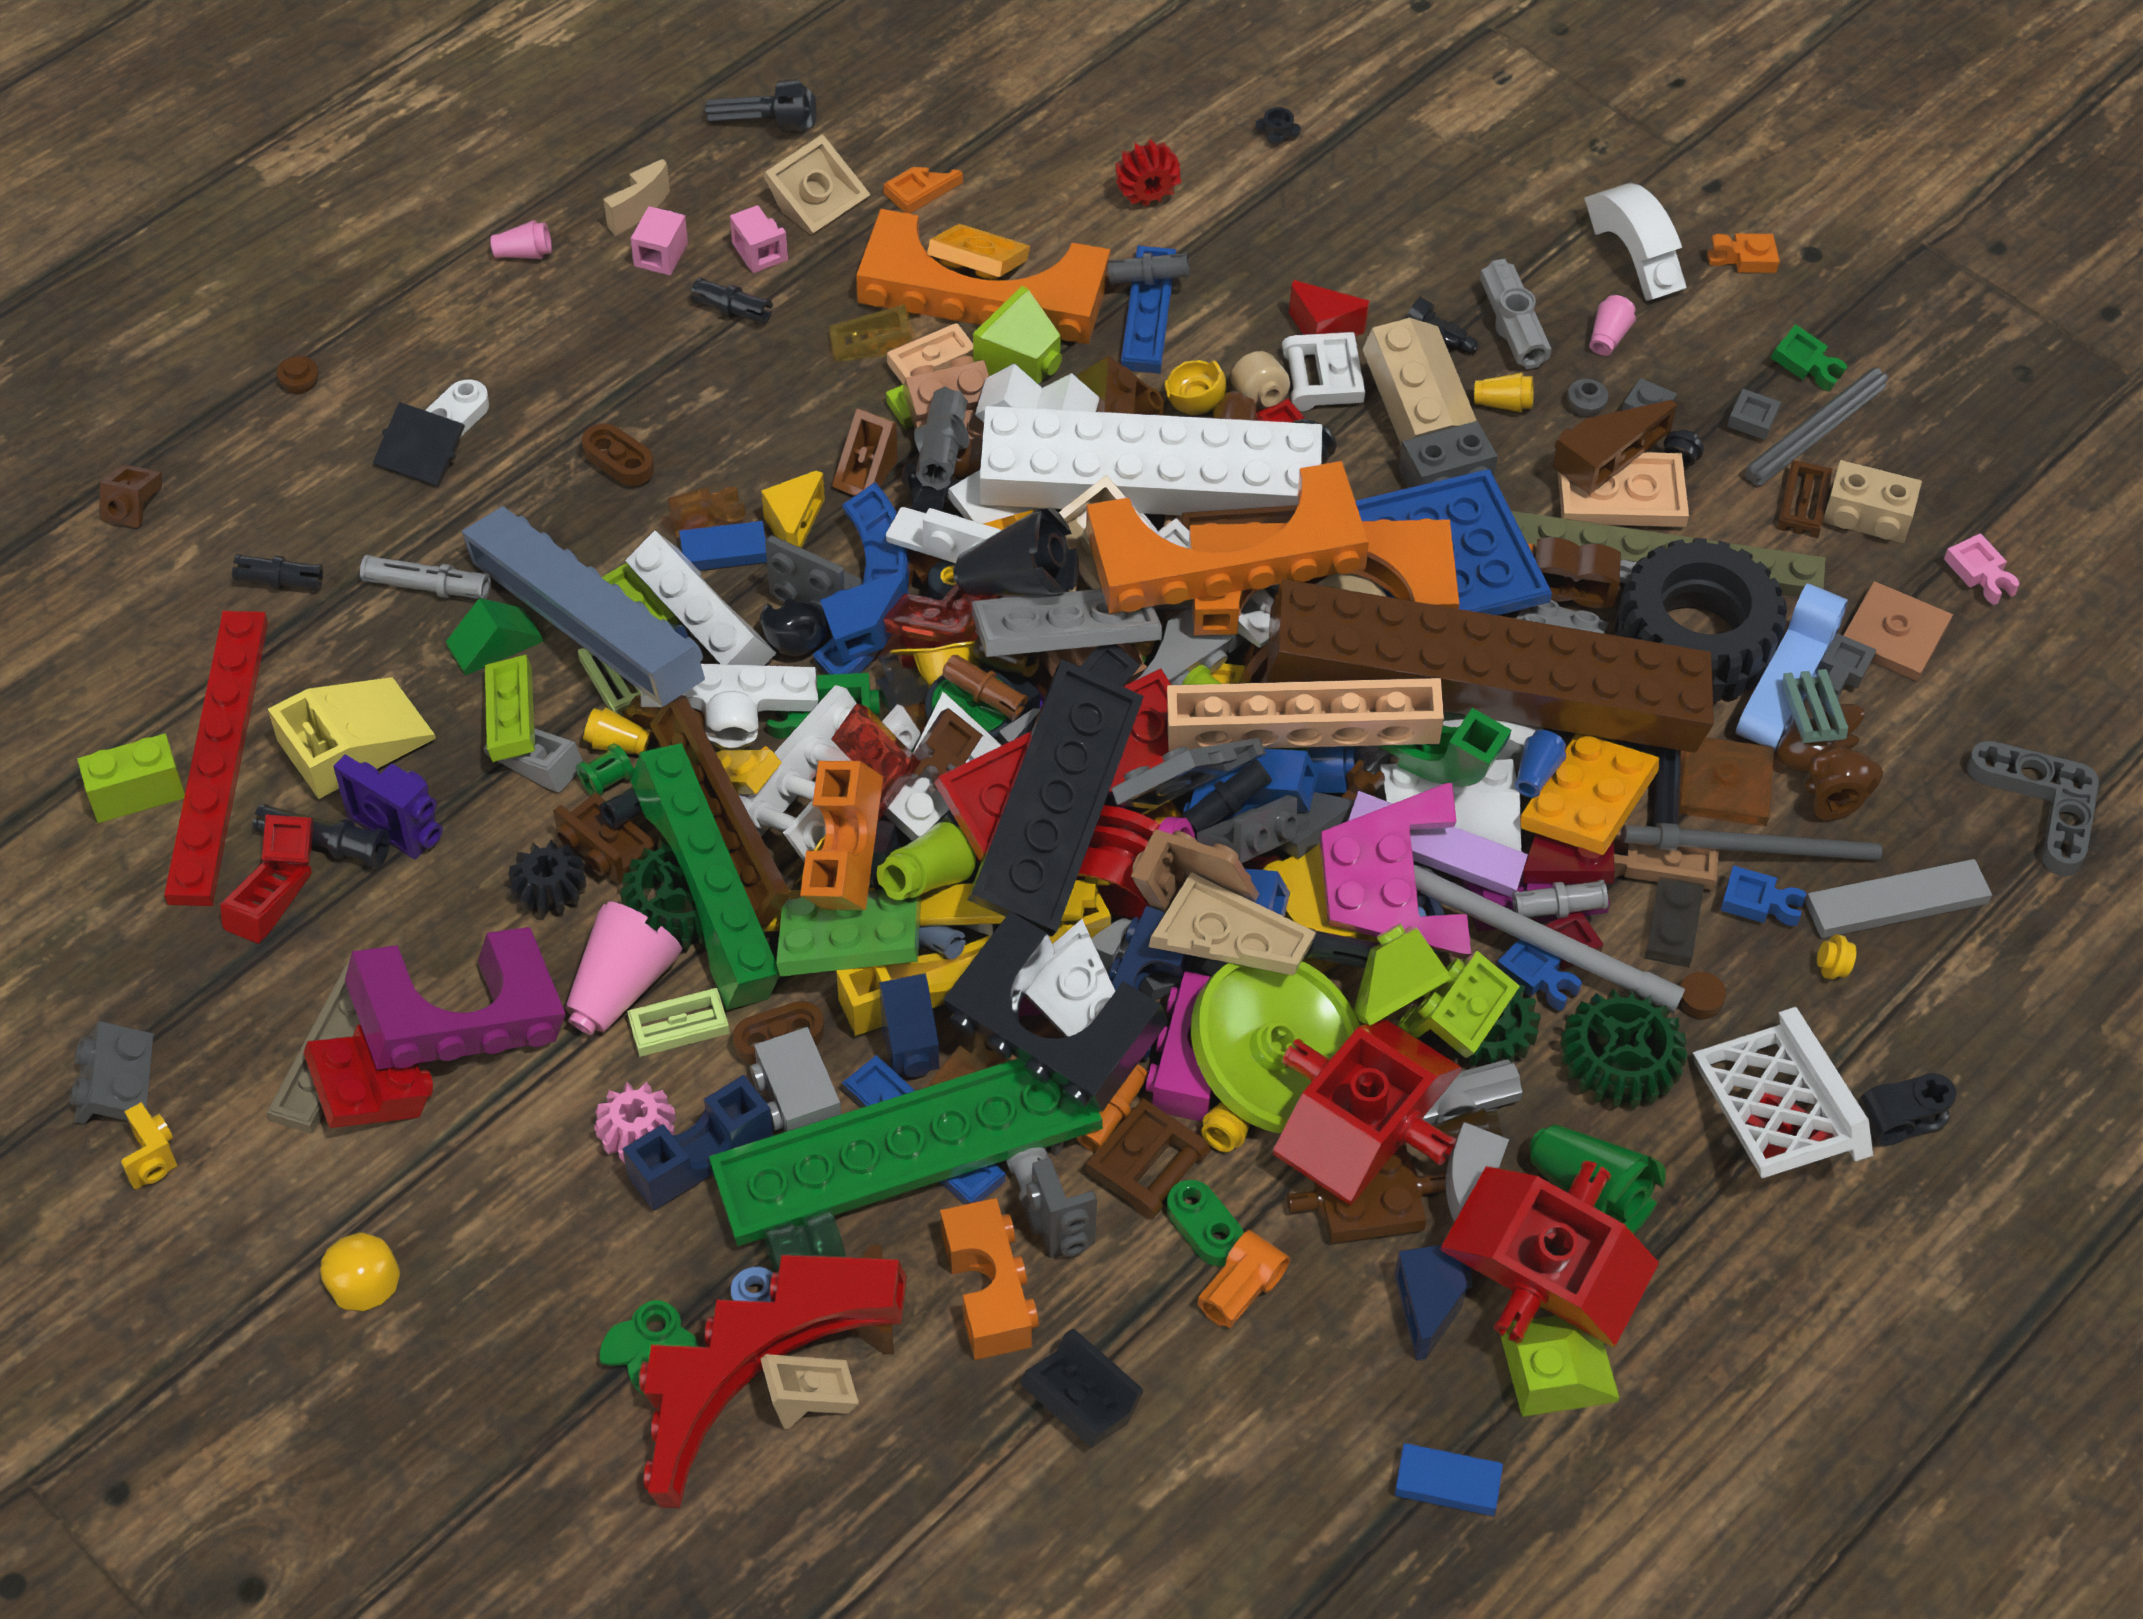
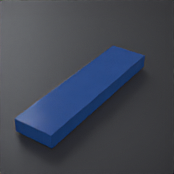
M1137 246L1136 258L1143 257V253L1151 252L1153 256L1176 254V249ZM1173 278L1155 280V284L1147 285L1145 281L1132 282L1121 365L1127 367L1130 371L1161 374Z
M877 1055L842 1082V1091L860 1108L915 1091ZM992 1164L940 1182L966 1205L983 1201L1005 1182V1172L996 1164Z

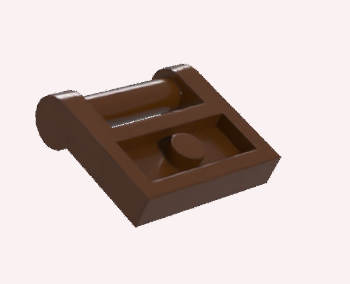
M1143 1098L1086 1163V1173L1131 1203L1140 1215L1152 1220L1162 1210V1201L1169 1194L1172 1187L1184 1177L1195 1163H1202L1211 1152V1148L1201 1136ZM1171 1143L1178 1146L1181 1151L1148 1189L1138 1183Z

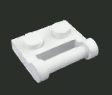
M1354 332L1294 335L1287 337L1282 342L1283 355L1289 361L1293 391L1290 394L1291 402L1299 411H1308L1315 405L1364 403L1365 389ZM1315 354L1320 385L1309 386L1304 360L1305 355Z

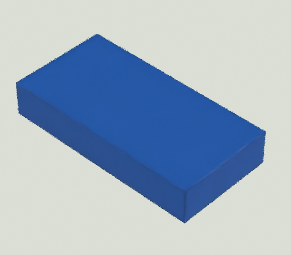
M763 521L679 531L682 553L698 570L767 562Z
M1404 1443L1394 1496L1494 1516L1503 1463Z

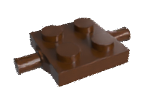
M1404 1144L1397 1149L1351 1206L1315 1183L1314 1191L1287 1193V1207L1289 1214L1317 1210L1326 1223L1331 1243L1425 1231L1426 1217L1421 1202L1422 1195L1446 1192V1172L1419 1176L1411 1165L1407 1146Z

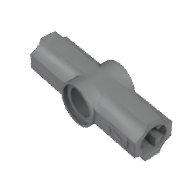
M1505 259L1492 261L1489 266L1481 270L1480 280L1496 315V331L1507 340L1517 364L1523 365L1525 369L1537 368L1545 360L1550 359L1552 349L1534 311L1536 304L1535 296L1523 287L1514 264H1509Z
M1507 1059L1460 1072L1424 1116L1423 1120L1430 1124L1441 1123L1483 1105L1485 1110L1520 1101L1523 1091L1515 1064L1510 1063Z

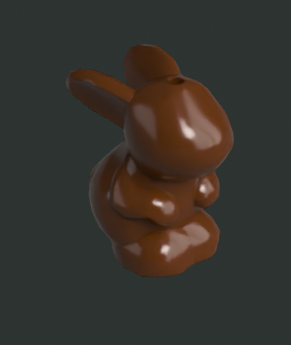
M1840 704L1848 725L1847 739L1803 743L1796 722H1793L1777 744L1779 760L1795 771L1810 774L1805 788L1807 793L1815 794L1813 798V811L1823 821L1837 820L1854 813L1870 797L1883 777V770L1877 762H1873L1863 753L1850 749L1859 744V737L1850 733L1858 728L1865 715V711L1855 704ZM1825 711V715L1832 730L1833 728L1831 722L1829 720L1827 712ZM1809 719L1813 731H1819L1815 719Z

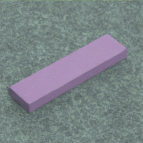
M1358 791L1348 821L1392 803ZM1456 827L1410 830L1413 861L1512 897L1513 891H1517L1528 854Z

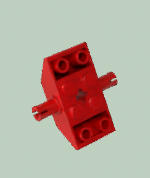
M1385 1018L1371 1026L1368 1023L1358 1026L1331 1059L1305 1044L1300 1038L1293 1041V1046L1296 1049L1292 1046L1288 1047L1283 1056L1282 1064L1292 1068L1312 1082L1301 1094L1273 1149V1155L1351 1206L1401 1145L1408 1143L1434 1160L1438 1165H1442L1445 1162L1446 1158L1443 1155L1449 1157L1456 1145V1139L1448 1136L1423 1120V1118L1460 1074L1462 1067Z
M1582 1162L1580 1170L1568 1192L1536 1175L1486 1166L1440 1248L1444 1253L1512 1290L1513 1293L1493 1326L1498 1334L1504 1336L1511 1322L1516 1320V1324L1508 1337L1510 1341L1521 1343L1524 1340V1335L1539 1307H1542L1614 1348L1659 1265L1655 1257L1625 1224L1594 1208L1603 1188L1611 1178V1174L1604 1167H1601L1593 1182L1590 1183L1589 1178L1597 1165L1595 1162ZM1550 1244L1559 1248L1557 1256L1547 1250Z

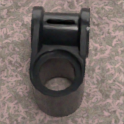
M1930 1073L1894 1084L1888 1083L1873 1087L1861 1095L1858 1104L1869 1120L1870 1130L1877 1144L1880 1146H1890L1909 1138L1942 1130L1948 1122L1949 1109L1955 1102L1957 1092L1950 1079L1940 1074Z

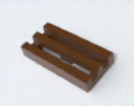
M1792 460L1777 526L1778 530L1785 531L1786 526L1794 527L1793 533L1802 535L1804 529L1811 531L1810 537H1819L1833 468ZM1798 472L1805 473L1797 516L1790 515ZM1814 475L1821 476L1814 518L1809 519L1806 518L1813 478Z

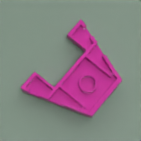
M1452 783L1442 784L1321 832L1319 840L1328 925L1377 937L1387 929L1401 923L1404 929L1409 926L1417 927L1432 949L1451 953L1452 957L1466 959L1471 955L1467 914L1421 917L1418 911L1410 830L1450 828L1455 826L1457 820Z

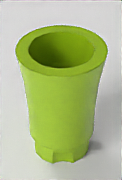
M941 822L931 827L921 837L908 845L893 851L884 863L878 865V884L885 889L887 896L894 900L914 898L927 891L946 885L962 883L969 879L975 869L976 854L960 827L949 822Z

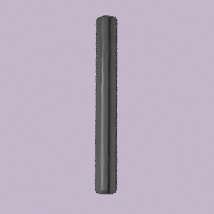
M1879 368L1870 369L1748 464L1746 467L1747 471L1744 474L1745 478L1751 481L1754 486L1764 484L1792 462V460L1796 459L1885 389L1886 382L1888 381L1887 374L1882 373Z

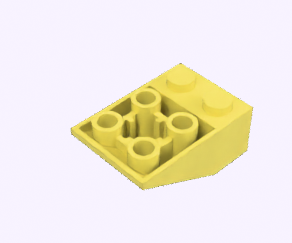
M393 677L310 688L268 708L277 741L318 799L339 789L333 766L345 754L359 763L367 762L378 769L436 739L433 731Z

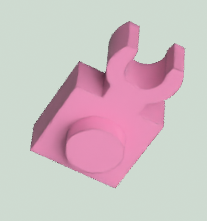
M1981 533L1947 549L1944 560L1970 588L1980 583L1984 588L1983 594L1988 602L1993 605L1999 603L2002 591L1999 588L2006 590L2011 597L2016 595L2019 587L2018 579L2013 574L2003 571L2007 561Z

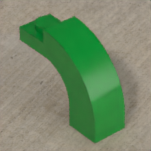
M1471 708L1459 727L1442 726L1440 744L1377 746L1398 757V767L1420 778L1438 784L1452 783L1454 787H1465L1477 784L1486 776L1507 744L1512 730L1478 710Z

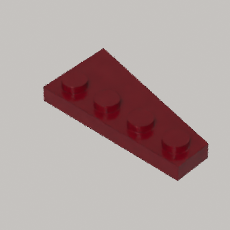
M1536 833L1523 869V883L1563 882L1582 884L1604 880L1605 884H1614V840L1605 854L1601 855Z

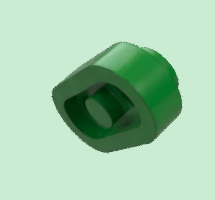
M1184 1180L1174 1185L1170 1190L1167 1200V1215L1172 1224L1204 1262L1213 1266H1225L1231 1249L1244 1234L1241 1225L1210 1187L1203 1182ZM1192 1197L1198 1199L1199 1202L1191 1205L1187 1204L1184 1199ZM1223 1232L1228 1237L1224 1240H1218L1212 1234Z

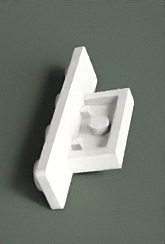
M902 507L886 533V540L891 544L956 563L961 553L996 534L1001 529L929 508L927 513H922Z

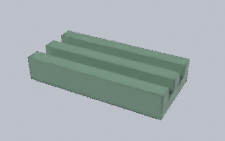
M1827 669L1818 670L1817 677H1811L1809 671H1802L1800 678L1795 679L1792 672L1783 673L1782 686L1802 742L1810 743L1847 739L1848 725ZM1816 689L1819 690V693H1820V695H1821L1823 704H1824V706H1825L1826 712H1827V714H1828L1829 720H1830L1831 725H1832V728H1833L1832 730H1831L1830 725H1829V723H1828L1827 717H1826V715H1825L1824 709H1823V707H1822V704H1821V701H1820V698H1819V696H1818V693H1817V690H1816ZM1799 690L1805 691L1810 711L1819 731H1813Z

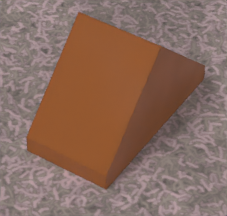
M856 408L832 484L833 488L856 496L874 482L881 487L898 461L897 427L895 421Z

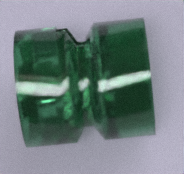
M829 1208L803 1216L799 1226L794 1225L789 1220L763 1229L768 1255L774 1272H779L781 1255L846 1257L837 1223Z

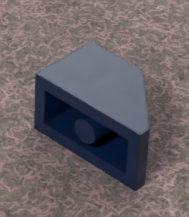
M926 973L879 982L882 1034L892 1070L900 1077H919L931 1070L939 1069V1043Z
M1442 1245L1404 1250L1398 1253L1394 1275L1416 1361L1427 1359L1462 1309L1466 1290L1472 1288L1470 1267L1441 1251Z

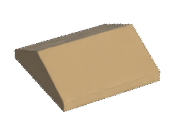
M823 134L763 174L782 214L811 236L868 199L871 195Z

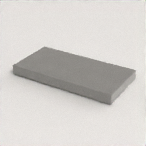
M1102 589L1065 592L1061 595H1031L972 602V616L986 657L1162 640V626L1153 606L1141 608L1134 612L1122 611L1109 614Z

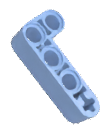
M1806 584L1795 606L1789 628L1741 715L1735 731L1736 735L1777 751L1778 742L1788 731L1794 720L1782 686L1783 673L1792 672L1795 679L1800 678L1802 671H1809L1811 677H1817L1821 661L1836 633L1839 631L1848 599L1812 584ZM1799 690L1802 701H1804L1806 697L1805 691Z

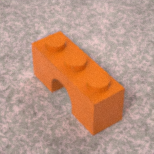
M818 761L812 806L819 809L824 817L826 835L821 851L806 850L800 896L826 910H866L883 776L861 761Z
M997 1198L940 1210L941 1236L952 1275L976 1271L985 1274L992 1280V1283L985 1289L963 1295V1319L974 1360L1032 1348V1329L1039 1327V1319L1033 1298L1025 1300L1021 1286L1027 1284L1023 1259L1021 1256L1013 1257L1009 1244L1015 1242V1232L1010 1214L1001 1215Z

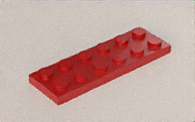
M1162 668L1123 686L1143 695L1144 698L1107 797L1111 795L1112 787L1125 781L1123 776L1126 773L1142 766H1149L1151 769L1163 763L1162 756L1170 752L1168 749L1167 686L1171 685ZM1031 732L938 776L934 782L979 860H982Z

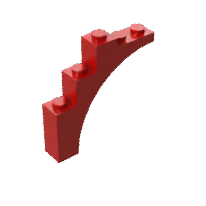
M781 1255L779 1272H773L770 1282L772 1302L716 1300L714 1317H708L705 1327V1342L708 1347L651 1345L649 1361H644L641 1366L640 1389L655 1409H661V1411H655L652 1418L651 1433L652 1439L656 1443L653 1460L649 1459L645 1465L644 1486L660 1508L680 1509L689 1470L706 1433L727 1403L757 1373L763 1370L761 1358L766 1354L784 1356L789 1351L825 1335L862 1326L902 1324L907 1276L898 1259Z

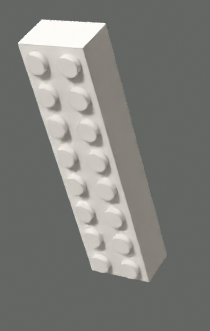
M985 406L980 470V504L1063 509L1107 475L1126 498H1130L1132 506L1138 513L1182 515L1184 512L1299 505L1297 497L1299 469L1321 465L1322 424Z

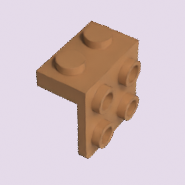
M1155 829L1145 850L1140 852L1134 861L1133 873L1131 875L1133 881L1150 907L1165 913L1191 872L1250 901L1256 902L1259 896L1257 889L1251 881V876L1245 871L1238 859L1239 855L1233 849L1218 843L1214 844L1213 847L1198 843L1195 838L1181 831H1174L1173 834Z

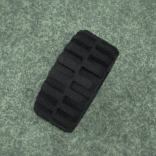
M1694 538L1691 543H1685L1684 539L1669 542L1666 549L1661 545L1649 551L1647 558L1639 559L1632 567L1631 574L1627 576L1615 621V630L1617 632L1616 636L1637 638L1639 640L1711 652L1713 702H1719L1722 696L1726 695L1727 699H1732L1742 695L1745 689L1750 690L1758 685L1778 649L1786 624L1787 605L1786 600L1782 596L1783 590L1776 578L1770 579L1771 571L1761 561L1755 563L1752 560L1753 555L1742 548L1740 551L1731 549L1730 543L1720 540L1718 544L1707 543V538ZM1680 607L1703 608L1722 617L1733 630L1721 634L1698 633L1678 624L1667 611Z

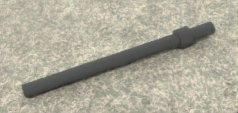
M1657 823L1656 827L1623 825L1621 829V841L1623 843L1651 844L1658 850L1675 851L1679 846L1879 861L1882 856V846L1880 843L1679 829L1678 824Z

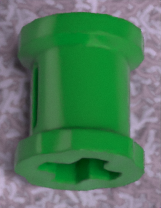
M613 743L608 746V752L589 763L582 761L576 765L578 777L590 795L597 793L601 797L604 794V789L623 778L626 780L631 779L634 768L629 757L619 745Z

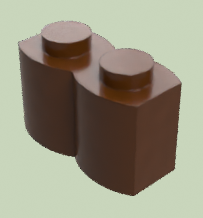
M1546 537L1537 539L1534 558L1552 592L1551 600L1555 602L1573 600L1580 605L1591 608H1609L1614 606L1620 583L1621 552L1601 544L1578 546L1576 543L1563 538Z

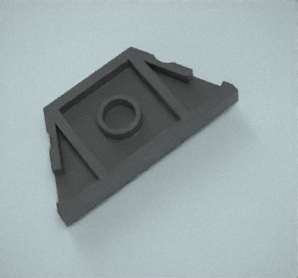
M1260 738L1190 750L1188 747L1174 749L1162 756L1163 763L1151 769L1149 766H1142L1126 773L1123 776L1125 781L1111 788L1110 806L1121 807L1144 815L1252 762L1255 758L1258 759L1265 756L1266 752Z

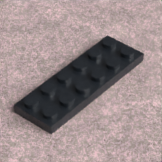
M1063 659L1060 661L1054 672L967 900L1005 917L1012 911L1047 933L1050 937L1057 932L1144 698L1143 695Z

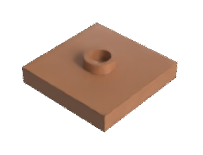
M1874 581L1843 636L1877 649L1872 661L1873 663L1918 682L1945 634L1953 614Z

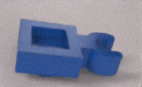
M1733 865L1720 911L1765 923L1769 913L1775 915L1785 925L1797 926L1802 911L1792 909L1787 905L1792 904L1802 907L1806 892L1794 887L1783 890L1776 889V877Z
M1520 939L1497 961L1496 967L1518 985L1522 984L1525 986L1524 992L1532 997L1540 989L1545 993L1549 1005L1560 1011L1565 1008L1567 997L1558 990L1566 989L1571 994L1577 996L1582 985L1581 980L1576 975L1558 971L1562 959Z

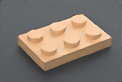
M1644 452L1590 495L1558 472L1561 517L1563 519L1604 525L1687 526L1689 511L1682 453Z

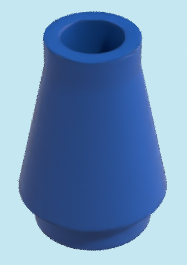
M1538 730L1532 736L1526 738L1518 778L1515 782V788L1520 794L1531 798L1539 796L1542 788L1565 761L1566 744L1560 736L1551 731Z

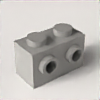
M808 1027L754 1045L756 1064L750 1065V1071L758 1092L766 1090L771 1102L767 1104L771 1109L772 1127L774 1130L782 1128L783 1132H787L841 1115L840 1100Z

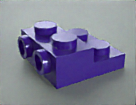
M346 754L333 766L348 819L367 830L386 829L390 834V845L414 860L427 848L433 847L439 841L443 828L434 819L437 802L429 796V787L419 774L413 771L405 772L392 763L380 774L371 764L367 762L359 763Z

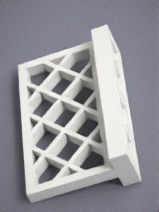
M1797 1007L1779 1012L1780 1025L1693 1052L1696 1067L1761 1178L1849 1151L1854 1161L1873 1156L1868 1118ZM1776 1043L1780 1048L1775 1057L1756 1053L1758 1049ZM1722 1060L1736 1062L1730 1071L1714 1068L1710 1065ZM1747 1065L1766 1069L1761 1078L1742 1074ZM1778 1072L1797 1076L1792 1085L1773 1081ZM1734 1086L1753 1090L1747 1099L1728 1095ZM1764 1093L1784 1097L1778 1107L1759 1102ZM1796 1100L1815 1104L1810 1114L1790 1110ZM1751 1114L1770 1119L1765 1128L1745 1124ZM1782 1122L1802 1126L1796 1136L1777 1132ZM1813 1129L1834 1135L1833 1138L1820 1142L1808 1139ZM1768 1144L1788 1148L1785 1153L1767 1159L1763 1155V1151Z

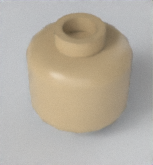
M1254 351L1243 356L1234 366L1230 378L1233 390L1235 392H1242L1246 397L1252 398L1258 412L1283 401L1290 387L1288 373L1272 354L1264 351Z

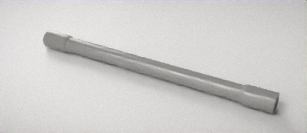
M1414 865L1416 891L1629 991L1633 989L1634 994L1643 1000L1651 995L1652 1004L1658 1007L1667 1005V1010L1674 1014L1685 988L1653 973L1636 969Z

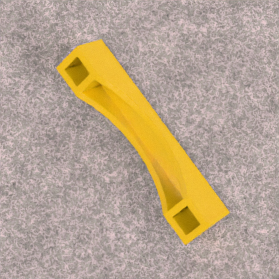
M1097 891L1096 908H1084L1083 922L1091 939L1106 927L1111 926V914L1099 891ZM1061 921L1057 932L1052 937L1049 936L1052 945L1079 921ZM989 935L965 945L962 953L955 959H948L940 953L918 956V962L836 970L838 1000L854 1035L857 1036L882 1027L879 982L926 973L932 1009L946 1004L944 1001L945 996L991 936Z

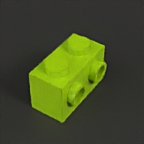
M166 733L142 738L136 742L112 749L99 750L93 754L77 758L85 790L98 823L184 799L185 792Z

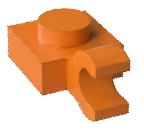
M1735 233L1733 240L1726 234L1712 235L1713 249L1707 250L1710 265L1736 264L1738 273L1777 272L1780 260L1773 234Z

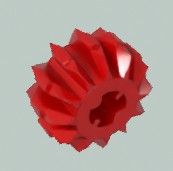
M1149 139L1145 146H1140L1135 142L1134 150L1131 152L1122 151V160L1115 163L1117 186L1120 192L1132 204L1140 201L1147 207L1152 200H1157L1161 203L1162 197L1164 195H1174V186L1181 183L1180 162L1177 155L1170 150L1165 142L1156 145V143Z

